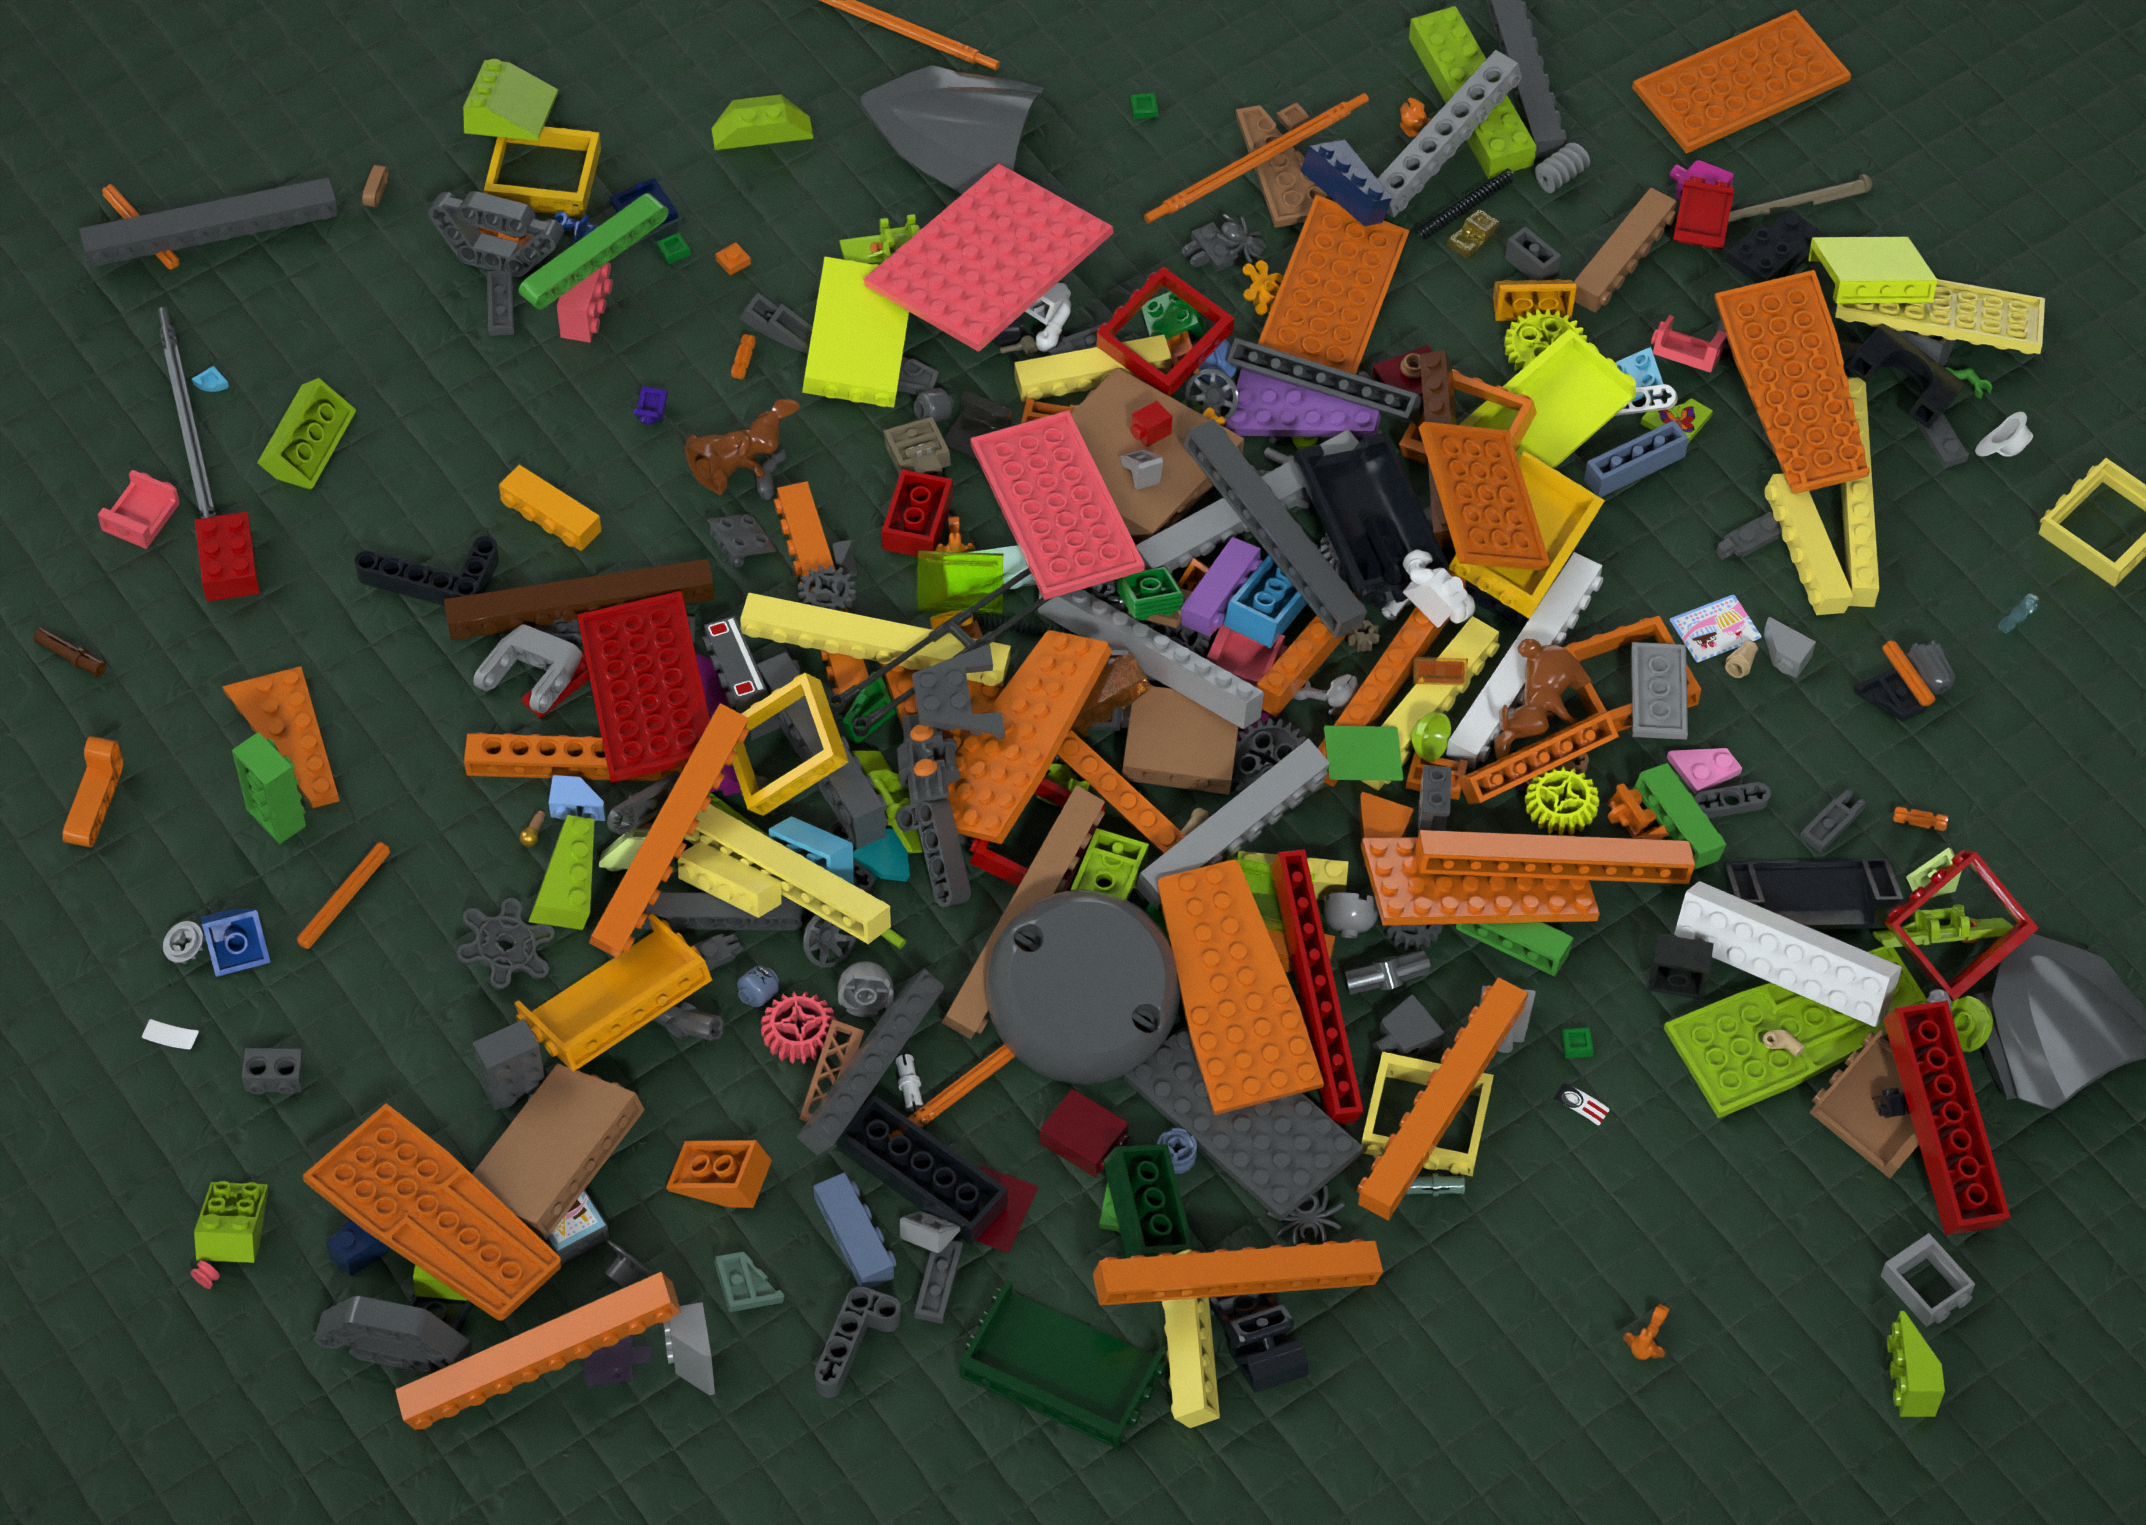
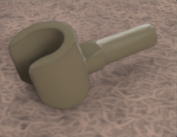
M1024 336L1020 343L1000 347L1001 354L1023 349L1026 355L1031 356L1038 351L1035 341L1031 336Z

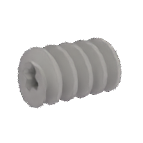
M1574 142L1568 143L1564 148H1561L1557 153L1552 154L1551 157L1536 166L1535 175L1539 185L1545 192L1553 193L1555 188H1560L1563 183H1567L1570 178L1576 177L1577 173H1582L1584 168L1590 166L1589 155L1579 144Z

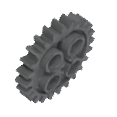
M1269 718L1266 726L1261 720H1258V728L1254 729L1249 725L1248 734L1239 732L1242 739L1241 741H1236L1231 781L1233 787H1237L1236 791L1238 793H1241L1274 766L1269 762L1264 763L1260 757L1250 754V752L1255 751L1266 760L1278 763L1287 753L1292 752L1307 740L1305 736L1302 737L1303 733L1299 728L1295 730L1292 723L1286 725L1282 719H1279L1275 725V722ZM1270 741L1266 748L1261 749L1264 742ZM1256 763V766L1253 770L1247 771L1248 767L1251 764Z

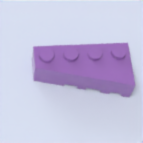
M1232 537L1181 607V625L1209 637L1217 628L1219 629L1225 620L1230 600L1261 565L1260 548Z

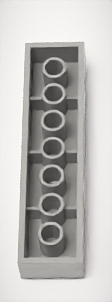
M1308 738L1140 873L1136 888L1158 911L1162 908L1157 888L1160 878L1217 864L1226 856L1229 859L1234 857L1242 849L1240 846L1246 840L1252 842L1262 833L1261 829L1267 823L1272 826L1283 816L1282 812L1288 806L1291 809L1295 808L1303 801L1304 798L1302 796L1308 790L1314 792L1324 784L1323 779L1328 775L1326 771L1330 762Z

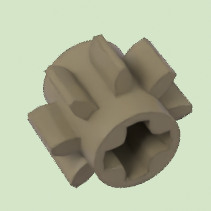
M1369 619L1363 620L1361 627L1347 633L1349 637L1348 646L1353 645L1357 652L1372 651V643L1379 644V626H1373Z

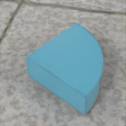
M214 366L192 378L193 384L204 391L216 392L229 387L228 381Z

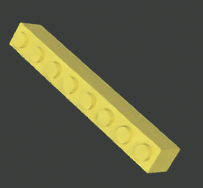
M1472 616L1436 659V661L1463 662L1464 683L1424 682L1422 676L1381 727H1397L1402 766L1407 763L1414 748L1412 739H1410V733L1417 720L1430 712L1443 713L1445 710L1449 711L1452 708L1455 697L1459 692L1464 693L1472 676L1474 674L1479 675L1488 657L1492 658L1498 651L1500 646L1498 643L1499 631ZM1360 780L1377 791H1379L1385 783L1389 784L1391 782L1383 780Z

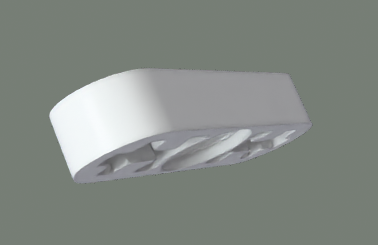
M1666 384L1636 388V394H1645V405L1635 407L1631 401L1628 404L1629 409H1626L1625 406L1615 416L1670 409L1677 403V393L1671 386ZM1665 390L1668 394L1672 395L1671 398L1667 399V403L1664 404L1661 399L1653 400L1655 405L1651 406L1652 397L1650 392H1653L1654 397L1662 396Z

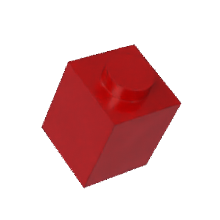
M1155 401L1132 413L1131 433L1135 439L1140 440L1148 447L1172 434L1173 416L1158 401Z

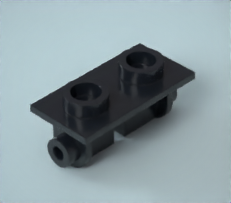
M1899 1088L1881 1090V1096L1872 1097V1100L1880 1099L1881 1105L1877 1107L1879 1116L1890 1118L1905 1115L1904 1104H1907L1904 1092L1899 1093Z

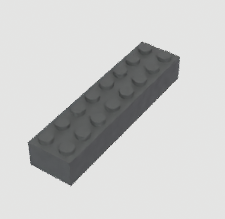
M786 652L757 664L768 696L774 690L782 688L793 681L796 676L801 675L797 661H792ZM806 696L775 714L780 721V729L802 763L824 750ZM842 736L840 738L849 762L815 784L854 847L859 849L887 837L886 826H888V820L884 813V810H887V805L882 795L875 793L874 784L870 776L863 774L858 757L856 755L852 757L849 752V744L846 738Z

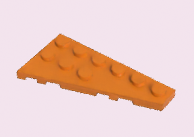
M301 666L222 686L225 695L235 704L236 709L241 716L245 717L255 734L259 732L265 739L270 738L277 746L278 752L282 757L286 755L295 766L293 772L299 782L297 788L312 808L339 802L337 789Z

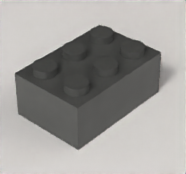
M525 1019L472 1042L480 1085L494 1111L510 1107L517 1100L530 1094L533 1095L545 1080L540 1047Z

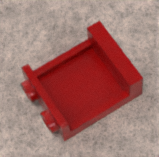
M1691 176L1690 180H1685L1673 241L1723 250L1735 188H1730V183L1715 181V185L1707 184L1705 179Z

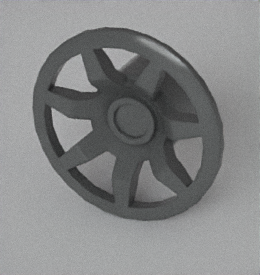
M1204 369L1197 372L1189 380L1186 386L1185 400L1187 407L1194 411L1196 410L1193 408L1191 401L1203 400L1204 404L1199 411L1200 414H1203L1207 408L1211 407L1215 410L1217 416H1221L1220 407L1223 405L1230 407L1229 413L1224 416L1228 420L1238 407L1239 394L1234 381L1226 373L1217 369ZM1203 374H1211L1210 383H1204L1199 377ZM1217 375L1224 378L1227 382L1217 380ZM1195 382L1198 388L1202 390V393L1190 396L1191 387ZM1232 392H1233V402L1230 401V399H1231V397H1232Z
M815 915L805 928L803 937L804 952L807 958L819 967L828 968L836 966L843 962L851 953L856 937L851 934L839 933L841 928ZM838 941H849L844 953H842L837 945ZM820 949L819 961L814 958L811 951ZM828 949H831L838 958L831 962H826L829 956Z
M608 1240L607 1243L618 1253V1257L605 1274L625 1288L634 1284L640 1274H646L649 1277L655 1275L644 1264L636 1260L635 1257L624 1251L623 1248Z

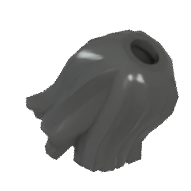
M1934 640L1929 642L1928 645L1924 643L1913 644L1910 648L1911 651L1907 654V658L1934 695L1948 691L1954 684L1956 676L1945 657L1944 647L1941 644H1937Z

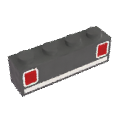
M735 616L704 625L706 636L702 637L705 651H711L712 653L710 655L711 664L714 671L719 670L720 672L718 679L722 690L727 688L726 698L729 707H735L736 712L741 714L749 709L752 704L768 697L766 686Z

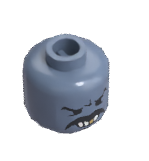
M755 966L739 978L737 982L738 996L745 1004L752 1007H761L777 995L779 979L772 969Z

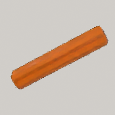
M1888 641L1882 647V651L1922 706H1930L1935 701V696L1895 641Z

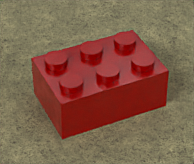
M902 469L882 528V550L934 560L935 548L939 544L953 500V479Z
M248 512L195 519L201 578L206 601L260 594Z

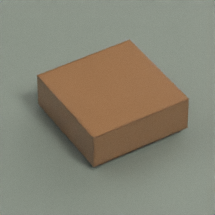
M1296 102L1277 112L1276 119L1288 131H1291L1311 120V117Z

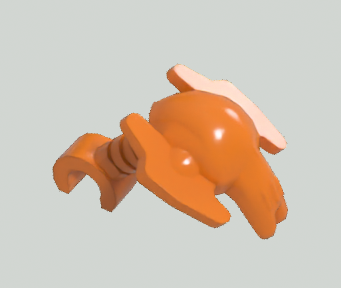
M1408 98V102L1403 103L1400 108L1402 121L1400 126L1411 138L1416 137L1419 134L1417 130L1423 126L1425 127L1432 120V118L1426 117L1424 104L1414 98Z
M948 516L949 543L946 546L938 544L935 548V555L940 556L942 560L944 555L975 551L973 543H968V545L961 543L959 516Z
M1659 1304L1655 1308L1647 1329L1643 1328L1640 1335L1637 1336L1628 1332L1624 1334L1623 1340L1627 1342L1632 1354L1638 1360H1646L1650 1357L1654 1359L1658 1357L1664 1358V1349L1657 1346L1654 1339L1660 1326L1663 1325L1670 1308Z

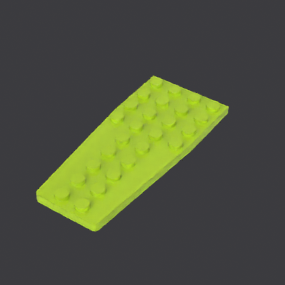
M1883 946L1868 951L1870 954L1902 967L1888 1014L1895 1008L1926 1004L1927 998L1893 947L1887 948ZM1768 983L1737 993L1666 1022L1664 1030L1719 1119L1801 1084L1847 1060L1855 1050L1860 1053L1865 1048L1861 1045L1865 1038L1871 1032L1877 1034L1882 1027H1886L1883 1020L1874 1027L1774 983ZM1786 1030L1806 1048L1799 1057H1795L1787 1049L1767 1048L1763 1043V1036L1768 1031ZM1886 1030L1882 1035L1885 1040L1888 1038Z

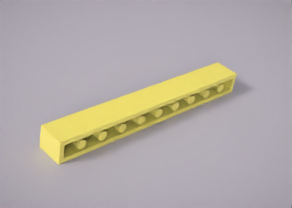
M1847 377L1850 396L1854 403L1856 421L1860 428L1859 434L1865 449V459L1870 470L1868 477L1840 483L1846 580L1854 596L1849 606L1875 607L1879 592L1866 382L1861 378Z
M749 592L741 615L742 634L750 637H760L778 643L785 642L799 645L803 648L824 650L831 654L849 655L856 659L878 661L881 664L890 663L928 637V634L933 631L931 629ZM947 633L936 642L932 641L898 666H903L910 670H923L953 658V656L966 647L952 634ZM992 642L989 645L993 660V671L966 673L967 680L981 682L988 686L996 685L1003 687L1010 662L1011 646Z
M709 804L705 813L699 811L696 820L700 822L692 836L687 834L685 840L694 845L703 842L780 880L781 895L867 944L891 927L890 906L884 901L866 893L863 889H859L843 878L827 871L822 866L804 858L801 854H797Z

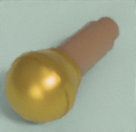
M538 811L534 815L529 827L520 833L519 839L522 845L532 847L537 844L538 831L545 817L543 811Z

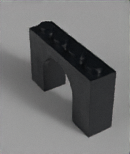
M1883 323L1857 350L1846 366L1848 370L1866 383L1883 367H1894L1910 375L1918 384L1921 397L1908 414L1927 429H1930L1966 384L1891 327Z

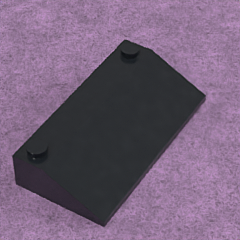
M1888 858L1724 861L1727 892L1814 930L1870 928L1887 930L1889 928L1884 922L1889 918L1888 913L1898 905L1903 906L1904 899Z

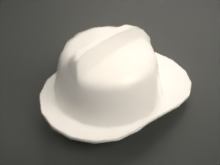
M2017 412L2009 416L1999 427L1979 442L1975 449L1978 456H1988L1998 452L2003 456H2013L2021 452L2033 438V434L2026 426L2027 415L2024 412Z

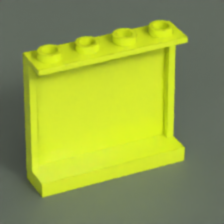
M1812 237L1808 261L1821 262L1835 283L1833 294L1835 303H1933L1937 278L1909 237Z

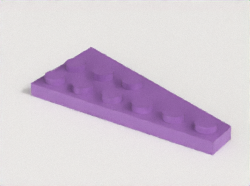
M1241 370L1236 386L1239 394L1238 407L1231 418L1227 420L1225 427L1239 436L1335 437L1349 429L1354 437H1364L1377 434L1381 415L1379 410Z

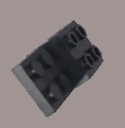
M1789 209L1768 228L1759 224L1728 251L1726 262L1755 283L1794 275L1795 270L1808 260L1812 237L1829 236Z
M1271 1293L1209 1297L1210 1308L1230 1338L1231 1357L1254 1393L1308 1376V1361L1301 1340L1288 1341L1286 1338V1332L1293 1329V1318L1284 1304H1277Z

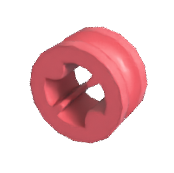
M200 1260L197 1264L198 1268L192 1269L190 1274L200 1285L210 1289L213 1286L212 1281H217L220 1275L210 1264Z

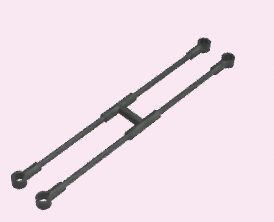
M1029 568L1025 569L970 608H965L931 631L928 637L858 685H853L841 694L831 695L828 698L831 712H842L845 707L844 704L859 695L861 690L932 641L936 642L950 632L966 647L953 656L956 657L994 642L997 636L1052 598L1044 600L1043 597L996 630L993 632L989 631L976 641L959 627L960 624L971 618V614L1031 574ZM910 688L883 708H878L865 718H856L853 721V733L860 737L867 735L869 728L884 718L886 713L914 695V688Z

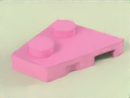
M1727 748L1675 750L1668 752L1667 755L1668 761L1695 796L1699 792L1710 790L1741 774L1742 767Z

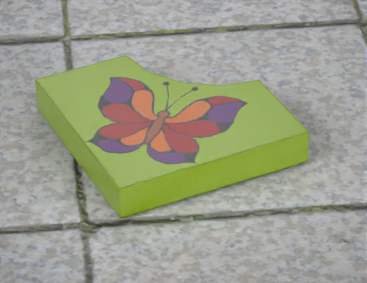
M1691 398L1684 404L1673 406L1670 409L1647 412L1642 417L1641 424L1650 430H1654L1675 420L1689 438V444L1711 418L1713 410Z

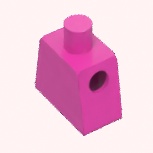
M1700 160L1695 161L1688 170L1676 164L1670 173V178L1678 182L1676 197L1680 201L1684 181L1690 180L1691 176L1704 178L1707 184L1715 185V181L1730 183V188H1732L1734 178L1733 173Z

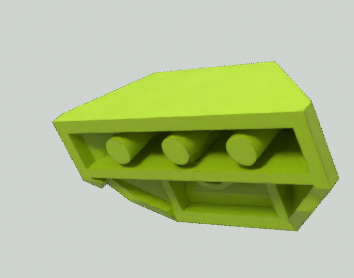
M782 94L732 100L711 128L715 150L813 139L810 116Z

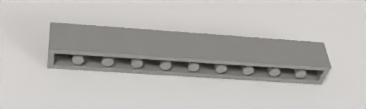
M1348 429L1320 445L1324 455L1354 450L1359 442ZM1294 460L1261 477L1265 484L1270 486L1280 503L1284 504L1288 509L1293 508L1301 499L1309 496L1294 464ZM1223 497L1136 545V548L1145 564L1144 570L1167 567L1171 573L1178 567L1188 566L1193 558L1200 555H1208L1221 543L1227 544L1232 537L1235 538L1241 532H1249L1250 530Z
M1083 589L1054 597L1038 608V613L1079 636L1106 641L1112 650H1129L1132 653L1131 666L1242 729H1245L1261 718L1264 696L1262 690L1087 593Z

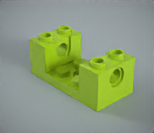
M1096 828L1071 890H1097L1128 900L1132 889L1136 888L1140 873L1148 867L1149 844ZM1101 879H1107L1112 884L1109 887L1103 888L1098 886L1097 882Z

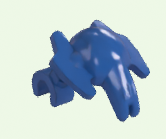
M563 211L554 215V218L563 226L564 233L569 229L574 230L575 243L599 227L588 222L589 216L587 215L581 221L572 220Z

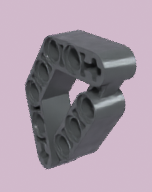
M477 191L469 192L464 200L457 199L449 192H441L428 211L429 218L463 263L491 271L511 270L514 277L525 275L553 252L564 234V228L558 221L553 219L546 221L535 219V211L529 205ZM478 227L514 237L527 236L518 243L481 233Z
M353 1296L323 1311L314 1336V1342L321 1347L337 1349L343 1345L351 1346L349 1350L350 1355L359 1360L418 1372L431 1371L433 1363L441 1369L468 1358L472 1348L470 1340L425 1309L362 1296Z

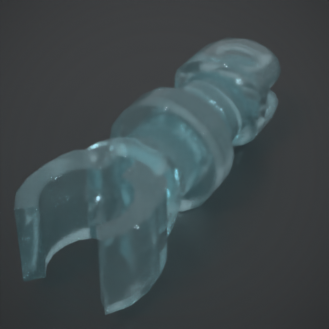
M2032 593L2028 594L2019 607L2016 606L2011 610V615L2004 617L2000 621L1999 630L2009 633L2015 628L2016 623L2023 622L2028 614L2035 612L2040 605L2035 603L2039 600V597Z

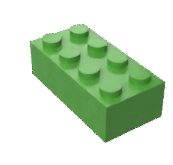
M257 732L234 748L232 754L246 810L281 844L306 826L304 819L306 812L300 802L302 796L297 789L299 782L293 772L295 769L293 762L286 755L282 757L278 752L277 746L270 738L265 739Z

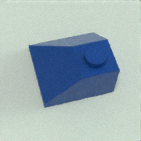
M257 909L225 910L200 917L216 977L271 963Z

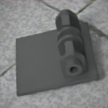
M751 513L708 519L711 525L710 535L716 540L723 554H727L729 563L732 566L741 567L744 564L743 559L745 556L776 552L775 547Z

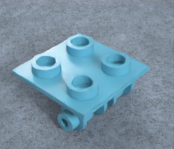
M1651 347L1615 362L1620 371L1624 374L1628 373L1634 378L1636 388L1663 385ZM1650 392L1652 401L1661 399V396L1654 397L1653 392ZM1636 394V397L1632 400V402L1637 401L1643 397H1646L1645 394Z

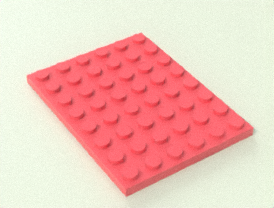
M998 163L864 278V284L867 288L979 352L1113 234V226Z

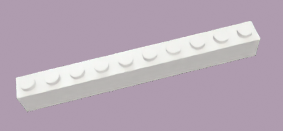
M1573 553L1448 740L1446 756L1459 762L1460 759L1469 761L1468 767L1474 770L1480 761H1486L1491 751V744L1504 731L1499 726V711L1506 705L1508 708L1507 716H1510L1516 710L1515 708L1518 704L1522 705L1525 689L1524 669L1526 657H1522L1518 652V645L1525 639H1535L1541 646L1558 645L1561 647L1566 638L1567 629L1574 628L1579 618V611L1587 608L1593 590L1596 592L1599 590L1603 582V577H1601L1602 565L1580 554Z

